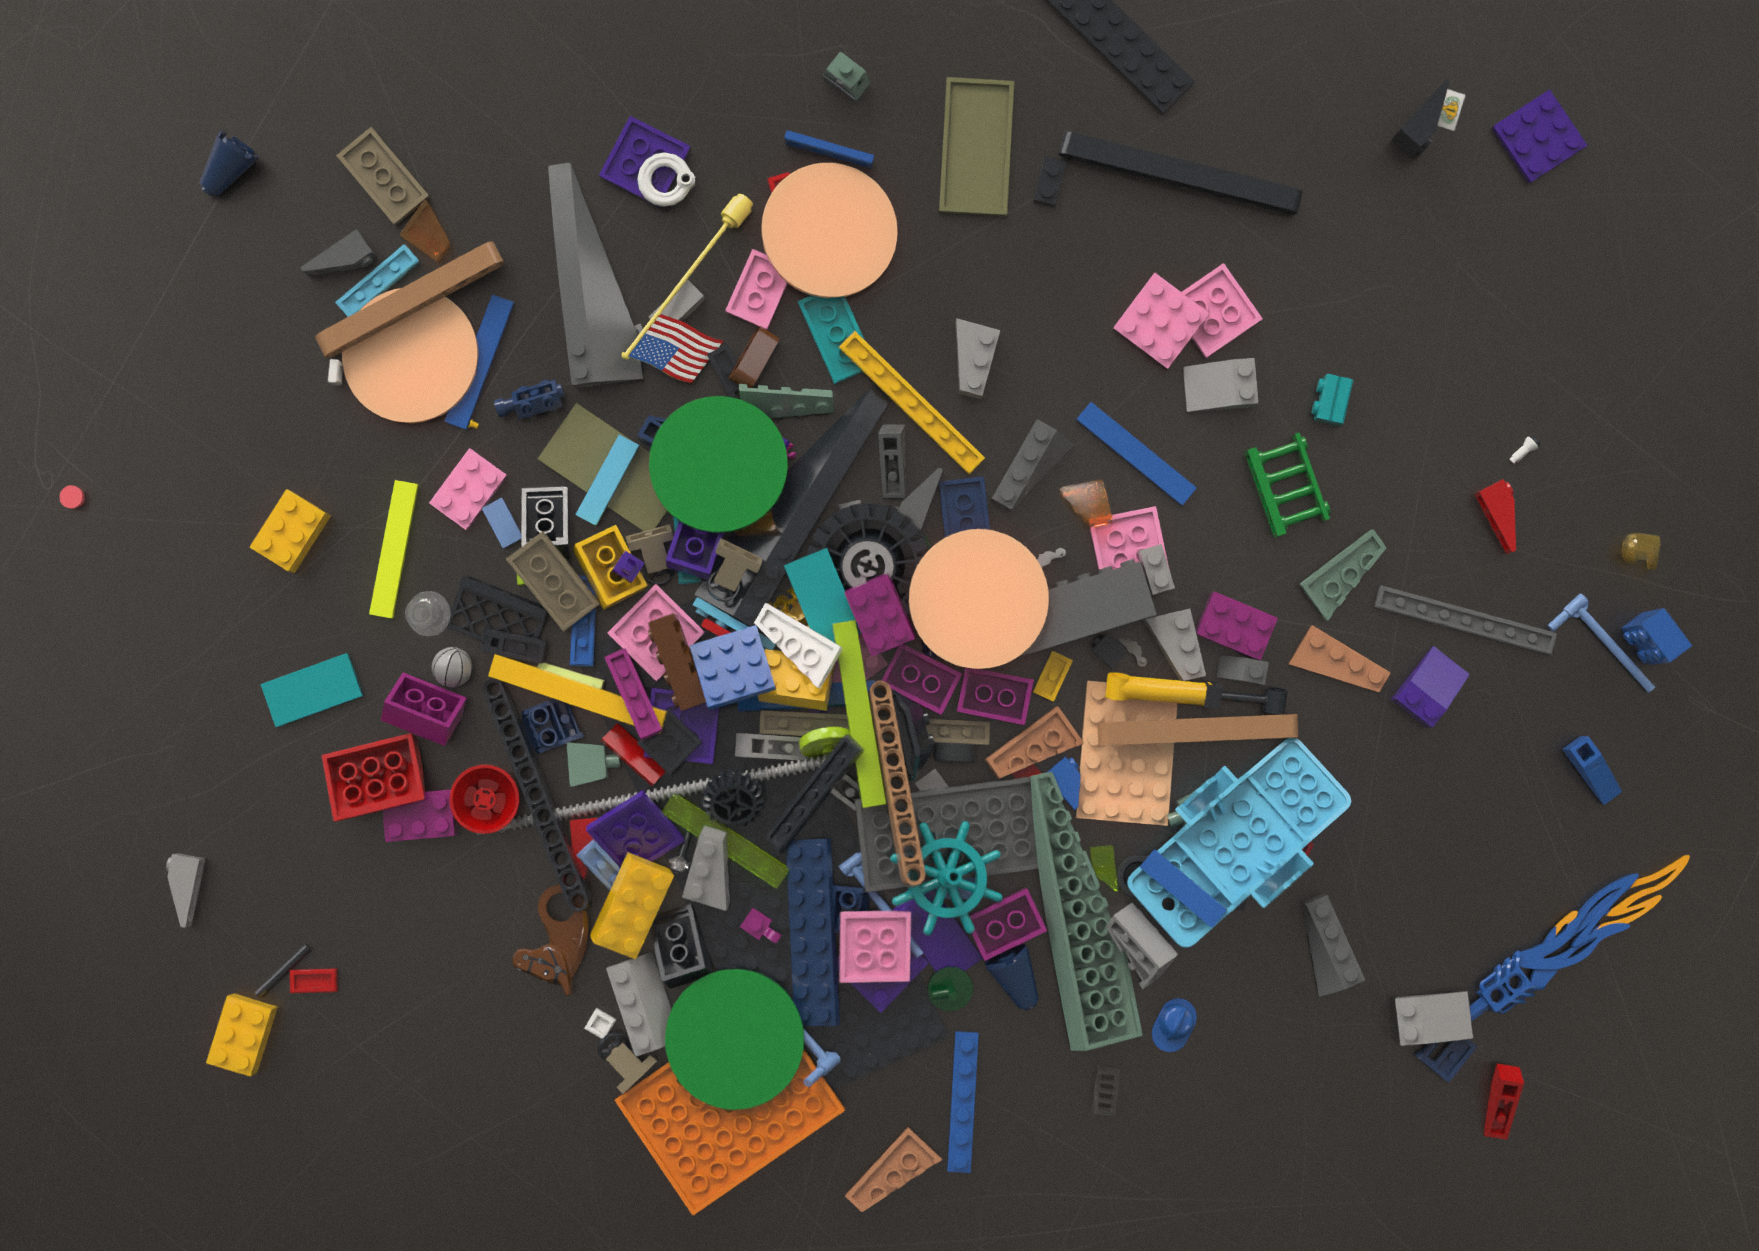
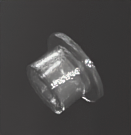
M432 591L417 594L409 602L405 611L406 620L411 628L419 635L428 637L438 635L444 631L449 624L451 615L446 599L439 593Z

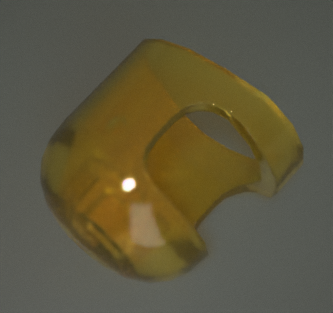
M1630 533L1622 544L1623 560L1631 565H1634L1640 559L1647 560V569L1656 571L1660 537L1644 533Z

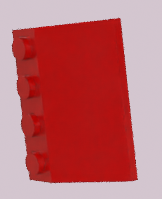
M412 733L321 755L334 822L425 800L422 758L418 739Z

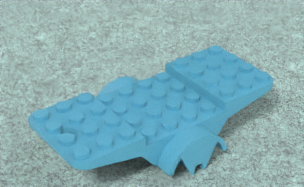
M1293 737L1287 738L1239 779L1224 766L1215 776L1208 779L1200 788L1195 790L1175 809L1187 824L1157 852L1227 909L1214 925L1216 926L1249 895H1252L1263 908L1266 907L1314 863L1301 849L1349 808L1351 797L1300 740ZM1140 867L1129 876L1127 885L1131 893L1180 947L1188 948L1193 946L1212 929V927ZM1165 898L1173 899L1175 902L1174 909L1171 911L1165 910L1162 907V900Z

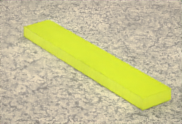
M398 480L394 482L369 612L370 615L391 619L394 617L419 487L418 484Z

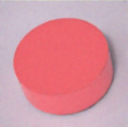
M67 486L62 489L60 501L63 506L77 509L84 503L85 495L79 487Z

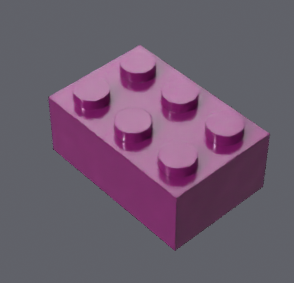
M889 572L845 591V596L872 657L915 639L916 635Z
M1212 592L1195 631L1197 637L1249 659L1261 660L1278 618L1217 592Z
M901 644L881 681L886 682L891 690L899 692L911 701L941 716L962 673Z
M965 667L956 712L1025 725L1034 680Z
M402 673L384 701L381 721L445 746L463 716L467 698Z
M451 790L425 792V800L383 810L385 842L459 835L458 822L450 808L449 798Z
M1026 887L1003 898L1001 902H994L969 914L975 928L972 936L984 961L1047 931Z

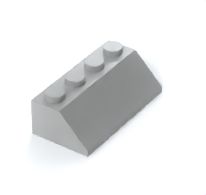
M653 951L637 956L636 959L631 958L608 966L606 969L635 1057L664 1047L666 1025L672 1008L664 984L661 981Z

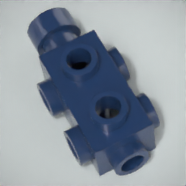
M543 380L538 385L531 387L521 386L517 391L511 392L512 398L505 400L500 398L494 400V404L499 418L516 411L518 419L563 407L561 397H565L561 383L557 384L556 380Z

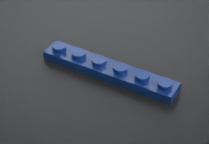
M955 1031L948 1172L971 1173L978 1032Z

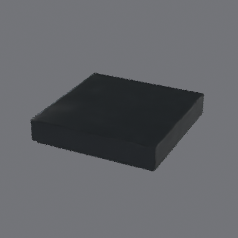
M668 710L662 728L663 732L642 741L640 739L637 744L671 775L696 750L702 741Z

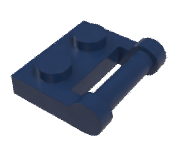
M1469 1039L1449 1041L1434 1061L1429 1056L1440 1042L1427 1043L1422 1051L1419 1050L1415 1056L1449 1083L1477 1048Z

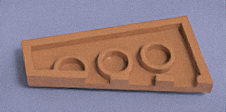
M1313 625L1310 626L1287 664L1377 693L1380 692L1390 675L1389 671Z
M1056 706L987 757L985 762L995 776L1001 778L1084 744V742L1061 709Z
M907 1127L846 1193L845 1197L863 1212L897 1188L905 1185L906 1182L915 1176L920 1175L926 1169L941 1161L942 1158Z

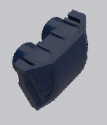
M552 699L521 712L523 726L530 744L537 754L584 737L577 726L569 703Z
M833 885L835 933H840V912L869 911L870 898L868 892H865V888Z

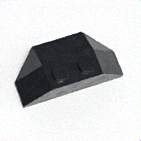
M891 690L909 781H913L917 778L932 754L931 748L935 747L933 735L927 732L926 725H930L927 711L923 712L921 706L899 692Z

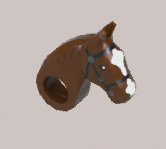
M560 884L546 889L539 898L538 913L546 928L550 943L534 950L528 948L516 950L512 957V963L516 969L542 981L560 985L564 995L570 996L572 995L573 988L572 978L582 963L587 949L590 917L588 911L583 913L574 911L571 918L566 921H560L552 916L549 910L550 901L554 895L563 893ZM582 895L575 899L576 907L581 908L585 903Z

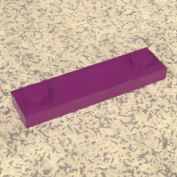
M626 648L604 657L641 741L663 732Z

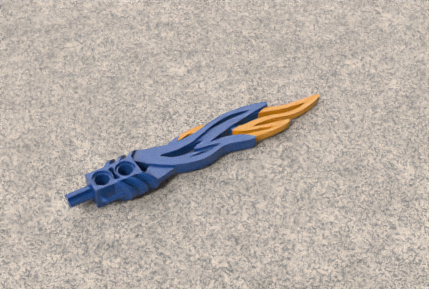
M1684 855L1652 875L1637 879L1639 874H1630L1608 884L1589 898L1578 912L1572 911L1560 920L1546 936L1543 943L1523 951H1516L1511 960L1510 957L1504 960L1502 967L1501 964H1498L1494 968L1493 973L1480 982V990L1476 992L1480 999L1470 1005L1471 1022L1488 1009L1491 1012L1504 1014L1518 1003H1526L1527 1001L1523 1000L1528 996L1534 997L1537 995L1532 994L1536 990L1545 989L1546 984L1559 969L1582 961L1592 953L1601 940L1630 928L1628 923L1652 909L1661 900L1662 896L1656 895L1636 905L1628 906L1635 900L1658 891L1671 883L1684 869L1690 856ZM1672 871L1665 880L1657 885L1640 890L1610 908L1627 890L1654 881ZM1643 908L1627 917L1595 926L1603 915L1613 917ZM1576 935L1570 944L1571 948L1556 956L1543 958L1560 948ZM1585 944H1587V945H1586L1583 949H1581L1579 952H1577L1576 954H1574V955H1572L1571 957H1569V956H1570L1574 951H1576L1578 948H1580V947L1584 946ZM1520 967L1533 969L1530 981ZM1515 976L1518 979V985L1512 989L1509 981L1511 977ZM1497 989L1500 997L1496 1002H1493L1491 993Z

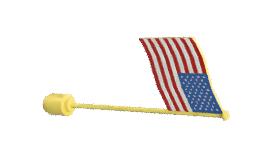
M738 194L737 197L734 196L721 212L724 225L625 353L622 352L621 356L623 359L633 358L648 363L675 379L689 383L693 382L709 361L707 354L718 349L723 340L706 336L688 324L661 313L726 228H739L750 214L753 203L743 194Z

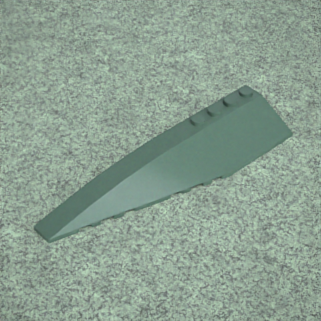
M1053 772L1032 775V808L1039 877L1071 1051H1087L1143 1036L1128 957L1124 950L1120 952L1105 927L1111 920L1107 909L1109 905L1106 898L1102 897L1100 893V884L1086 851L1082 850L1079 843L1081 841L1078 832L1074 831L1070 820L1072 817L1069 810L1066 811L1063 805V796Z

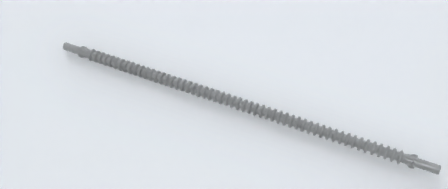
M824 755L823 758L817 756V759L811 757L809 761L805 758L803 762L798 760L797 763L791 761V764L785 762L783 766L778 764V767L771 765V768L765 766L763 770L759 767L758 771L752 769V772L749 773L751 779L756 777L761 782L764 778H767V780H770V777L776 779V776L782 778L784 774L787 776L790 773L796 775V772L802 774L804 770L808 773L809 769L815 771L816 768H819L827 756ZM706 778V781L700 779L698 783L694 780L692 784L689 782L686 785L680 783V786L674 784L672 788L667 786V789L661 787L660 790L654 788L653 792L648 789L646 794L652 801L656 800V802H659V799L665 801L667 797L671 800L673 796L676 798L679 795L685 797V794L691 796L693 792L697 795L698 791L703 793L707 782H712V780ZM629 793L627 797L621 795V798L615 796V799L609 797L607 801L603 798L601 802L598 800L595 803L589 801L587 805L583 802L582 806L576 804V807L570 805L569 808L564 806L562 810L560 808L556 810L561 821L562 818L568 820V817L574 819L575 816H578L580 818L582 814L584 816H587L588 813L594 815V812L600 814L602 810L606 813L608 809H614L634 795ZM545 810L541 814L542 822H547L550 819V812ZM524 814V817L518 815L516 819L513 818L507 826L500 829L499 833L509 829L515 831L517 827L523 829V826L529 828L530 825L535 827L536 824L532 814L530 816Z

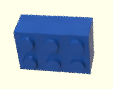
M1664 608L1642 612L1621 628L1624 632V639L1630 645H1634L1638 651L1637 656L1648 665L1671 662L1692 646Z

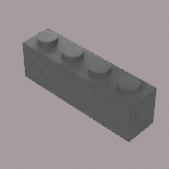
M1037 419L994 493L991 502L1011 512L1075 444L1056 429Z
M1320 894L1302 902L1310 943V953L1312 954L1314 975L1318 987V997L1345 990L1365 981L1328 895Z

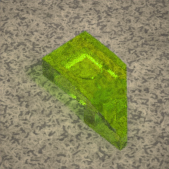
M1113 845L1090 847L1091 865L1096 877L1104 881L1114 891H1118Z

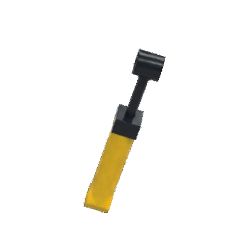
M1117 672L1108 673L1105 697L1112 700L1124 701L1135 699L1202 705L1203 708L1219 710L1221 700L1257 703L1263 705L1262 711L1275 715L1285 714L1288 690L1279 687H1265L1263 695L1224 692L1223 687L1217 681L1202 680V683L1134 677Z

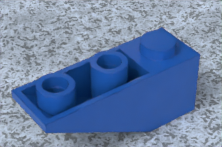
M1580 736L1562 749L1602 805H1605L1622 792L1602 754L1588 736Z

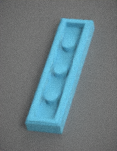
M404 244L335 303L349 317L360 311L369 301L385 293L416 267L420 261Z
M618 435L576 513L578 517L597 526L640 447L638 444Z

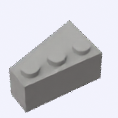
M956 318L959 394L981 400L1000 330Z
M1190 609L1143 620L1180 681L1206 676Z
M704 825L699 836L682 898L727 911L730 904L727 832Z
M1133 903L1116 913L1105 926L1120 952L1124 950L1131 962L1128 964L1131 971L1135 969L1142 982L1139 984L1142 989H1145L1160 978L1178 956L1172 945L1161 936L1158 930Z

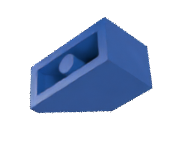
M1063 757L1047 772H1053L1063 799L1075 810L1078 808L1081 774L1077 770L1080 767L1072 757L1069 760Z

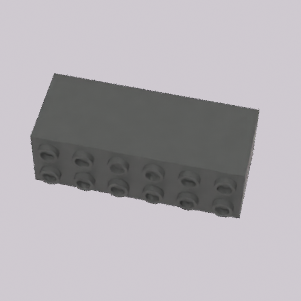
M1134 559L1124 561L1120 564V568L1117 569L1108 566L1099 569V574L1090 576V573L1082 574L1076 577L1077 581L1068 583V580L1054 583L1055 588L1048 590L1049 603L1045 623L1036 640L1022 653L1023 657L1156 616L1155 607L1140 561L1136 563Z

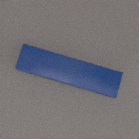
M786 131L784 138L787 145L866 168H872L874 155L792 131Z
M578 575L596 597L587 577ZM596 607L572 625L571 667H594Z
M1155 849L1140 866L1142 870L1210 927L1213 928L1227 911L1226 908Z

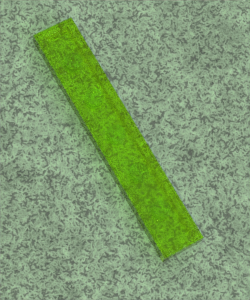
M675 792L662 810L666 817L698 838L704 825L727 832L728 857L776 889L789 872L787 866L731 829L726 828L725 825H719L717 820L711 821L708 814Z

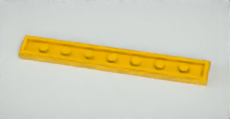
M854 331L839 346V349L968 475L985 459L857 332Z
M494 655L489 677L634 725L622 696L505 656ZM652 706L660 726L663 728L667 711Z

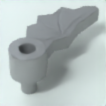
M1058 548L1056 553L1045 551L1044 554H1039L1037 561L1041 568L1049 565L1055 558H1064L1067 553L1063 548Z
M1119 638L1118 642L1127 649L1129 654H1133L1136 657L1137 666L1139 668L1146 667L1147 659L1141 657L1142 650L1137 641H1132L1130 638Z

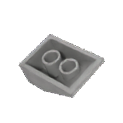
M1255 358L1234 359L1183 367L1187 412L1255 407L1258 404Z
M1468 991L1404 996L1395 999L1401 1046L1473 1038Z

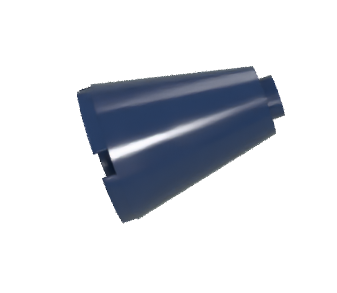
M221 130L217 134L200 179L201 189L210 196L214 194L220 195L257 162L259 158L258 155H252L254 150L234 136L231 139L225 137L227 132Z
M1024 943L985 961L987 970L1019 1009L1027 1011L1037 1005L1036 1002L1039 1000L1034 972L1029 949Z

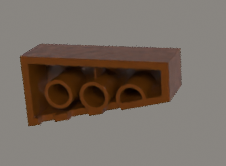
M672 613L647 622L650 628L648 630L652 643L656 644L658 649L656 652L657 659L660 665H664L666 673H664L667 686H672L674 695H671L675 708L680 707L681 711H685L707 703L678 615Z

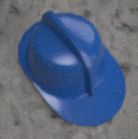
M1181 998L1171 999L1161 1009L1152 1029V1038L1155 1045L1162 1051H1178L1188 1041L1197 1019L1196 1010L1190 1002Z

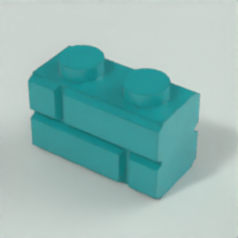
M1326 374L1323 379H1319L1316 392H1319L1320 395L1318 401H1314L1311 414L1315 415L1314 421L1338 427L1344 424L1353 379L1332 374Z

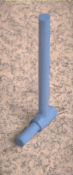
M1579 594L1563 608V612L1547 625L1554 632L1569 618L1580 617L1647 692L1655 688L1652 682L1586 611L1589 601L1584 595Z
M856 852L839 865V868L845 876L854 875L864 888L861 854ZM878 891L868 892V895L880 911H892ZM910 936V951L918 958L923 954V951Z
M804 1029V1043L819 1059L817 1060V1068L804 1079V1084L807 1087H811L819 1078L829 1073L841 1061V1058L835 1052L825 1053Z

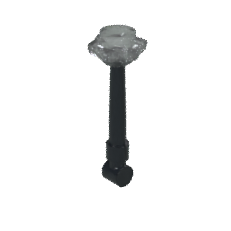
M699 806L692 808V815L688 820V827L679 856L669 859L670 868L673 870L684 872V869H689L684 856L694 828L697 825L698 816L701 814Z

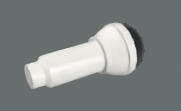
M1533 435L1527 437L1523 446L1509 460L1513 464L1519 462L1526 454L1539 448L1540 440Z

